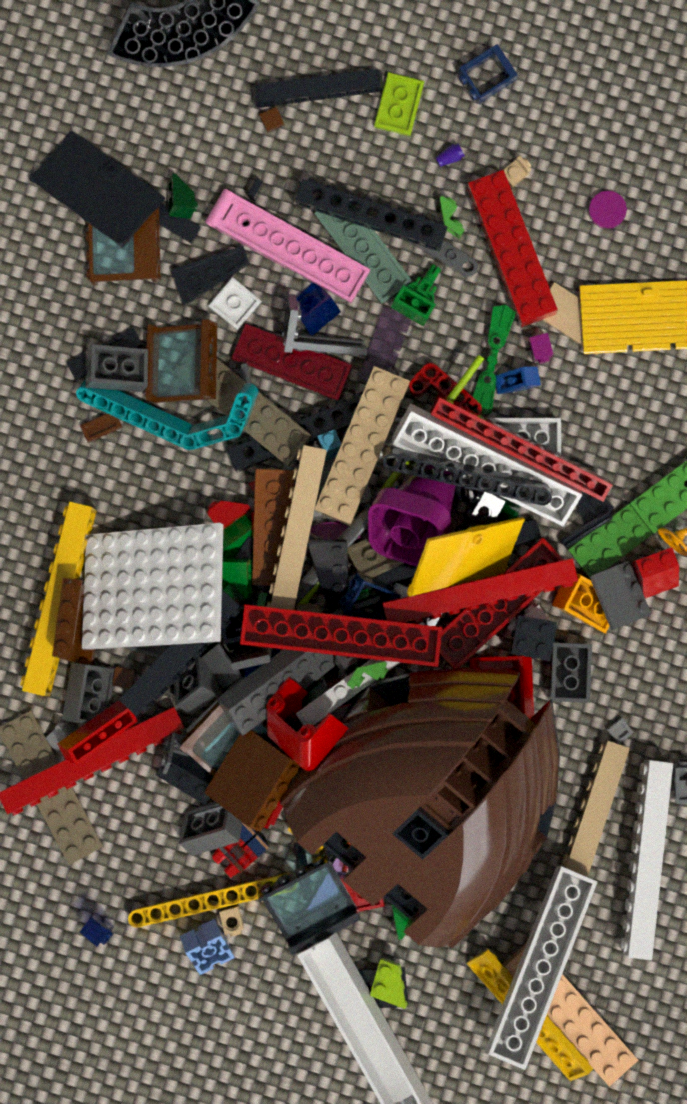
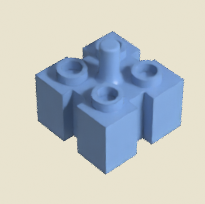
M215 919L198 926L197 931L193 929L180 936L185 953L190 961L193 962L199 975L214 969L213 965L218 962L222 965L235 958L227 937L222 933Z

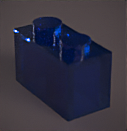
M95 913L79 933L98 947L101 943L105 945L114 933L111 931L114 926L98 913Z

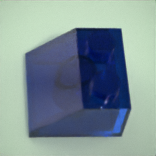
M315 283L310 284L296 296L297 302H300L299 310H301V320L298 322L310 335L320 331L323 326L341 313L332 297Z

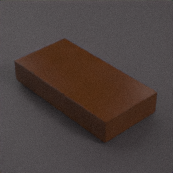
M108 413L80 425L88 444L123 428L119 418Z

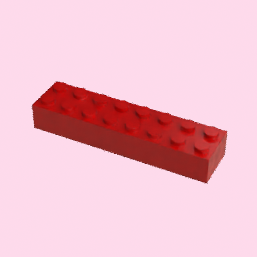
M504 170L468 182L467 191L513 310L516 311L515 315L520 328L556 315L558 308Z
M541 538L504 573L562 560L563 558L544 538ZM538 590L536 595L525 597L524 594L517 595V599L512 601L500 599L498 604L487 606L486 603L479 604V608L474 610L465 608L442 629L439 655L451 668H460L543 590Z

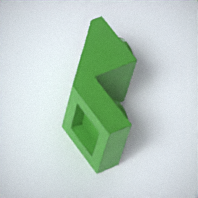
M441 196L439 206L442 222L445 223V226H448L447 232L460 239L465 229L462 228L463 225L459 221L451 220L458 206L455 205L456 202L452 198Z
M380 662L357 668L347 686L352 689L355 686L359 688L365 679L362 676L363 673L375 680H378L379 677L383 679L389 670L386 668L388 663Z

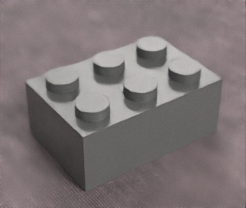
M91 344L86 350V388L142 392L148 387V349Z
M553 643L550 659L549 700L590 703L592 644Z

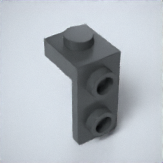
M173 733L170 740H166L163 749L166 751V754H163L161 760L163 774H166L170 767L173 752L189 756L187 752L184 753L178 746L179 742L185 737L184 735Z

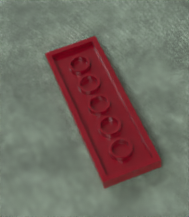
M245 324L232 356L233 361L241 364L247 363L251 368L333 400H339L351 370V364L312 350L297 351L293 349L292 353L284 352L283 338Z

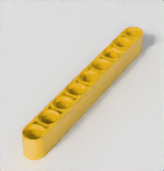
M292 872L139 907L129 914L128 921L135 928L256 900L258 899V890L266 882H275L280 876L289 875ZM298 882L274 895L293 891L297 887ZM254 886L257 893L250 896L247 894L246 888ZM228 891H236L238 898L230 900L227 896ZM216 895L219 899L218 904L213 905L209 903L208 897ZM190 900H198L200 907L192 909L189 904ZM178 904L181 908L180 913H173L171 905ZM152 909H160L162 916L155 918L152 915ZM140 913L143 917L142 922H135L133 914Z

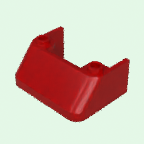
M288 677L267 703V735L301 768L306 771H312L349 728L328 713L317 727H314L312 724H306L298 732L292 729L284 720L308 692Z

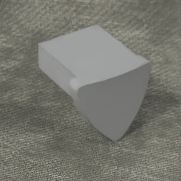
M69 722L59 723L46 737V740L58 753L61 750L57 743L76 731L77 725Z

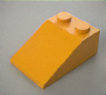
M577 574L578 581L573 582L574 586L566 588L561 586L552 606L606 634L609 623L593 584L589 579Z

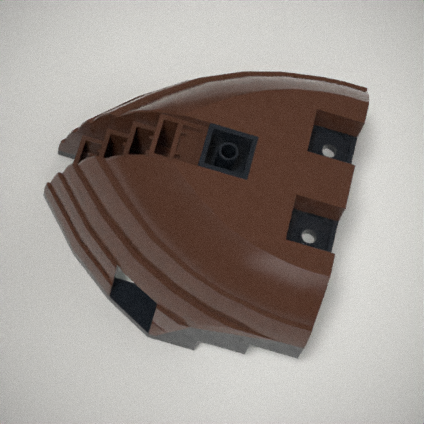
M450 668L412 672L371 683L352 702L339 720L349 729L314 770L306 771L301 767L298 769L287 791L280 799V804L284 808L287 822L296 842L311 855L321 846L331 852L349 868L343 882L372 906L383 897L409 918L404 933L418 945L427 947L449 946L450 948L456 946L484 917L500 904L521 875L527 871L534 855L540 850L547 839L558 797L560 749L553 701L550 699L530 719L507 700L509 693L520 676L518 671ZM342 839H346L350 844H345ZM402 890H406L411 895L404 894Z

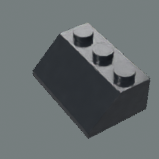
M173 752L167 773L163 774V766H160L156 776L206 805L210 797L204 792L213 776L190 755L185 756ZM203 757L218 771L220 766Z

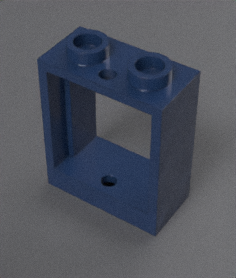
M498 44L461 66L458 72L459 81L462 85L467 86L469 96L473 101L476 100L478 104L517 81L518 77L517 72ZM493 58L506 79L480 94L467 73Z
M356 573L355 577L350 581L345 595L342 596L339 607L346 615L352 617L386 621L382 602L400 598L401 595L391 586ZM365 584L383 591L371 614L353 607Z

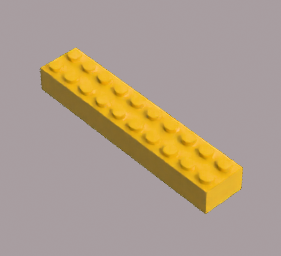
M69 502V505H66L64 508L63 517H65L64 525L61 524L58 535L61 537L59 543H56L54 548L56 557L55 561L50 564L49 573H51L50 581H46L44 592H47L46 597L40 603L39 610L42 613L40 619L37 618L35 623V630L37 632L36 636L32 637L30 643L32 652L31 656H28L26 659L25 667H27L26 675L22 676L20 686L23 687L22 691L41 696H51L60 658L53 657L52 652L63 578L80 580L86 553V535L92 532L97 512L93 507Z

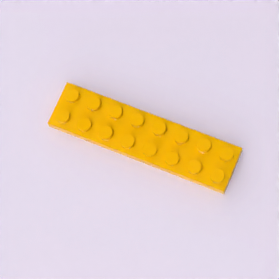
M487 949L472 957L466 964L503 1005L513 977L510 975V971L497 960L496 955ZM547 1014L536 1041L538 1046L569 1081L590 1074L593 1067L589 1064L587 1058L578 1052L576 1046L563 1035L562 1030L555 1026Z

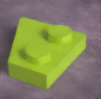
M383 957L380 959L370 996L405 1009L407 1001H405L404 981L401 978V964Z

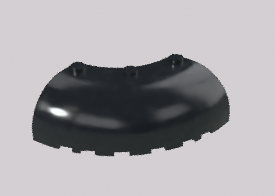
M183 0L180 3L163 8L145 7L130 2L114 35L107 55L123 62L147 67H171L197 61L221 49L231 41L251 19L260 2L257 0Z

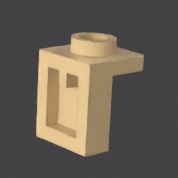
M520 155L504 169L509 185L512 188L531 172V164Z

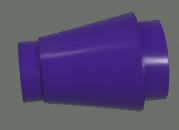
M459 143L450 145L436 156L440 167L461 161V158L465 157Z

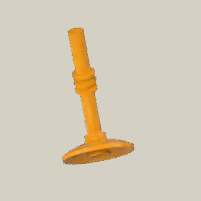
M665 528L658 529L659 535L670 547L679 554L687 556V546L683 541L684 536H687V528L680 529L679 531L676 530L675 532Z

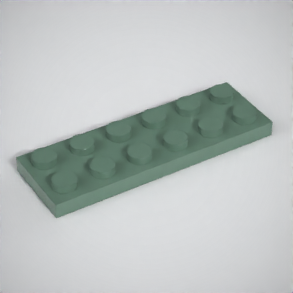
M338 198L331 200V204L335 206L341 203V200ZM355 204L349 206V209L353 212L358 210ZM319 212L314 213L342 253L370 269V273L364 282L381 305L399 293L403 285L408 286L412 283L410 277L374 230Z

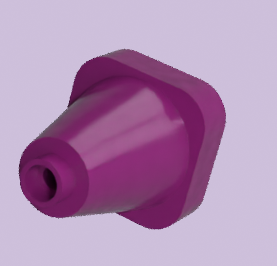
M433 465L425 466V469L431 470L434 468ZM447 470L444 471L445 474H451ZM411 475L397 489H381L368 511L369 543L371 547L384 557L418 567L427 539L450 534V512L456 485Z

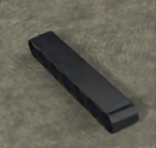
M379 69L264 83L252 87L254 105L257 108L377 93L384 89L382 73Z

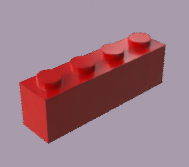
M119 700L58 742L57 745L64 758L76 766L138 721L135 715Z

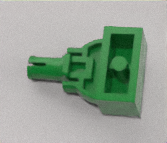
M434 264L430 265L419 285L420 277H417L415 282L408 286L403 285L391 306L392 309L423 327L436 306L434 303V293L437 287L434 286L431 292L429 290L441 269L437 267L434 274H432L436 267Z

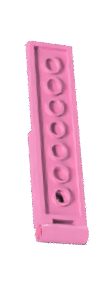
M227 189L222 191L205 220L209 226L217 229L224 235L285 269L288 268L351 304L370 273L369 268ZM244 222H249L247 226H243Z

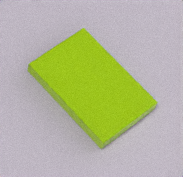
M388 72L374 128L411 137L425 81Z

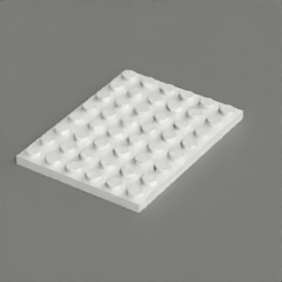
M211 523L86 535L82 649L221 642L223 524Z

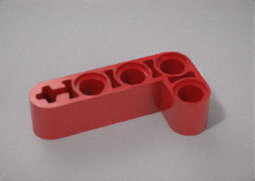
M428 363L411 379L409 389L412 396L420 398L432 387L438 394L447 398L457 383L437 365ZM428 370L436 372L433 377H427L425 373ZM442 382L450 384V387L446 390L441 389L439 386ZM415 384H421L423 386V389L421 391H415L413 390V386ZM462 389L459 394L464 396V400L462 402L454 400V402L469 410L470 408H477V414L482 415L481 404Z

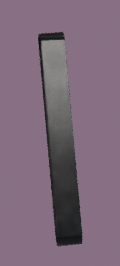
M387 447L383 451V465L386 469L541 506L548 505L552 500L550 487L544 482L397 447ZM395 456L396 459L393 461L387 460V457ZM409 460L415 461L413 465L406 464ZM433 465L434 468L431 470L425 469V466ZM447 469L453 470L451 474L444 473ZM465 474H471V475H472V476H471L470 478H468V479L463 478V475H465ZM485 478L491 479L488 483L481 482ZM502 483H509L507 487H501L500 485ZM522 487L528 488L525 492L519 491ZM542 491L547 492L545 496H538Z

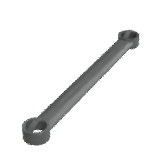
M378 493L370 497L369 505L337 539L347 540L348 548L368 527V511ZM315 565L299 582L295 606L319 581Z

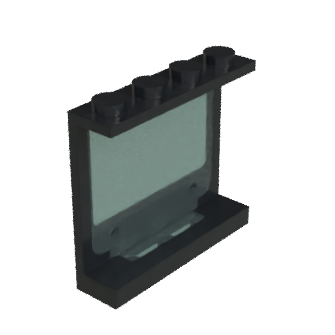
M327 855L314 858L310 864L299 866L291 874L282 875L274 883L265 884L258 890L259 901L264 902L288 942V950L291 955L361 920L357 906Z

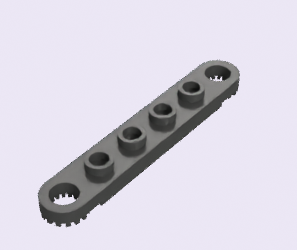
M394 218L391 222H387V223H390V224H391V223H394V222H395V218ZM405 222L403 227L409 230L413 228V224ZM425 228L421 230L423 235H430L432 233ZM443 241L440 252L411 243L464 277H472L477 272V262L446 241ZM467 262L471 263L473 265V270L471 272H465L463 270V264Z

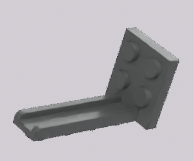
M288 294L281 335L284 337V352L292 353V350L295 349L297 351L312 350L316 353L332 352L336 355L351 354L355 357L367 356L366 344L363 340L298 334L297 321L301 320L300 302H297L296 294Z

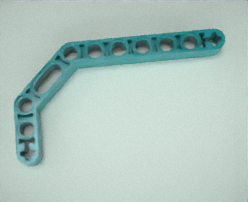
M86 379L77 389L76 396L80 401L186 450H194L240 436L249 421L259 391L252 383L244 384L234 400L229 415L192 425L118 390L86 388ZM220 429L222 431L215 434L206 433V431Z

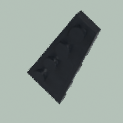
M308 540L329 614L339 608L340 600L349 587L347 540Z

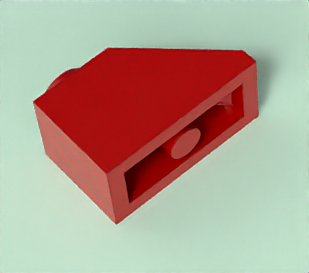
M221 500L219 503L217 501L211 503L207 507L209 510L206 513L214 523L223 524V529H225L249 512L251 508L248 504Z

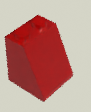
M672 547L631 563L645 598L679 586V564Z

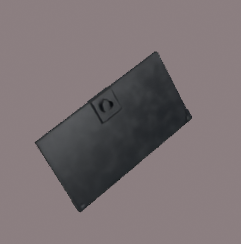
M73 131L29 177V181L55 198L121 248L125 247L131 237L165 200L163 195Z

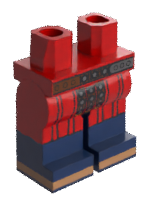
M242 822L239 842L217 848L211 857L217 864H220L225 858L228 859L231 864L224 869V872L230 878L238 872L244 871L270 848L259 834L244 847L243 845L256 831Z

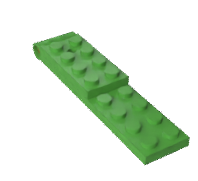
M687 460L612 516V520L588 534L568 550L589 579V576L609 568L657 532L659 528L665 526L687 509V487L684 486V482L687 481Z

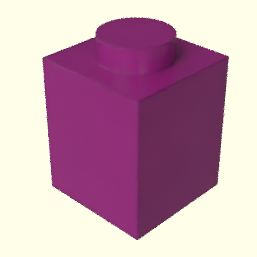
M548 333L529 337L528 344L533 363L539 362V364L549 362L554 354Z

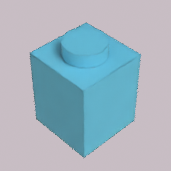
M334 429L317 436L320 449L327 450L325 461L335 458L341 447V442Z

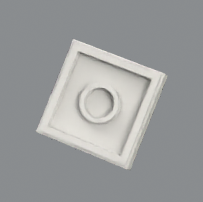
M232 277L208 307L238 331L262 301Z

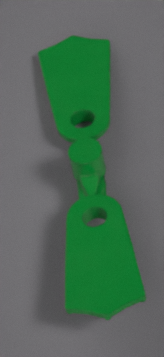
M506 304L493 306L488 338V343L492 348L487 358L486 371L479 376L472 396L481 404L482 415L492 414L496 376L493 372L495 365L498 363L497 356L499 350L497 349H501L505 345L516 311L509 308ZM495 337L500 338L499 344L493 342ZM486 376L491 377L490 383L484 382ZM470 408V410H472V411H474L475 413H477V408H475V409H471V408Z

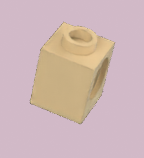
M239 905L220 910L219 914L224 934H230V937L240 935L241 930H244L245 927ZM235 917L238 924L231 927L228 925L227 919Z

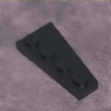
M240 246L172 269L171 271L183 306H186L250 264L244 246Z

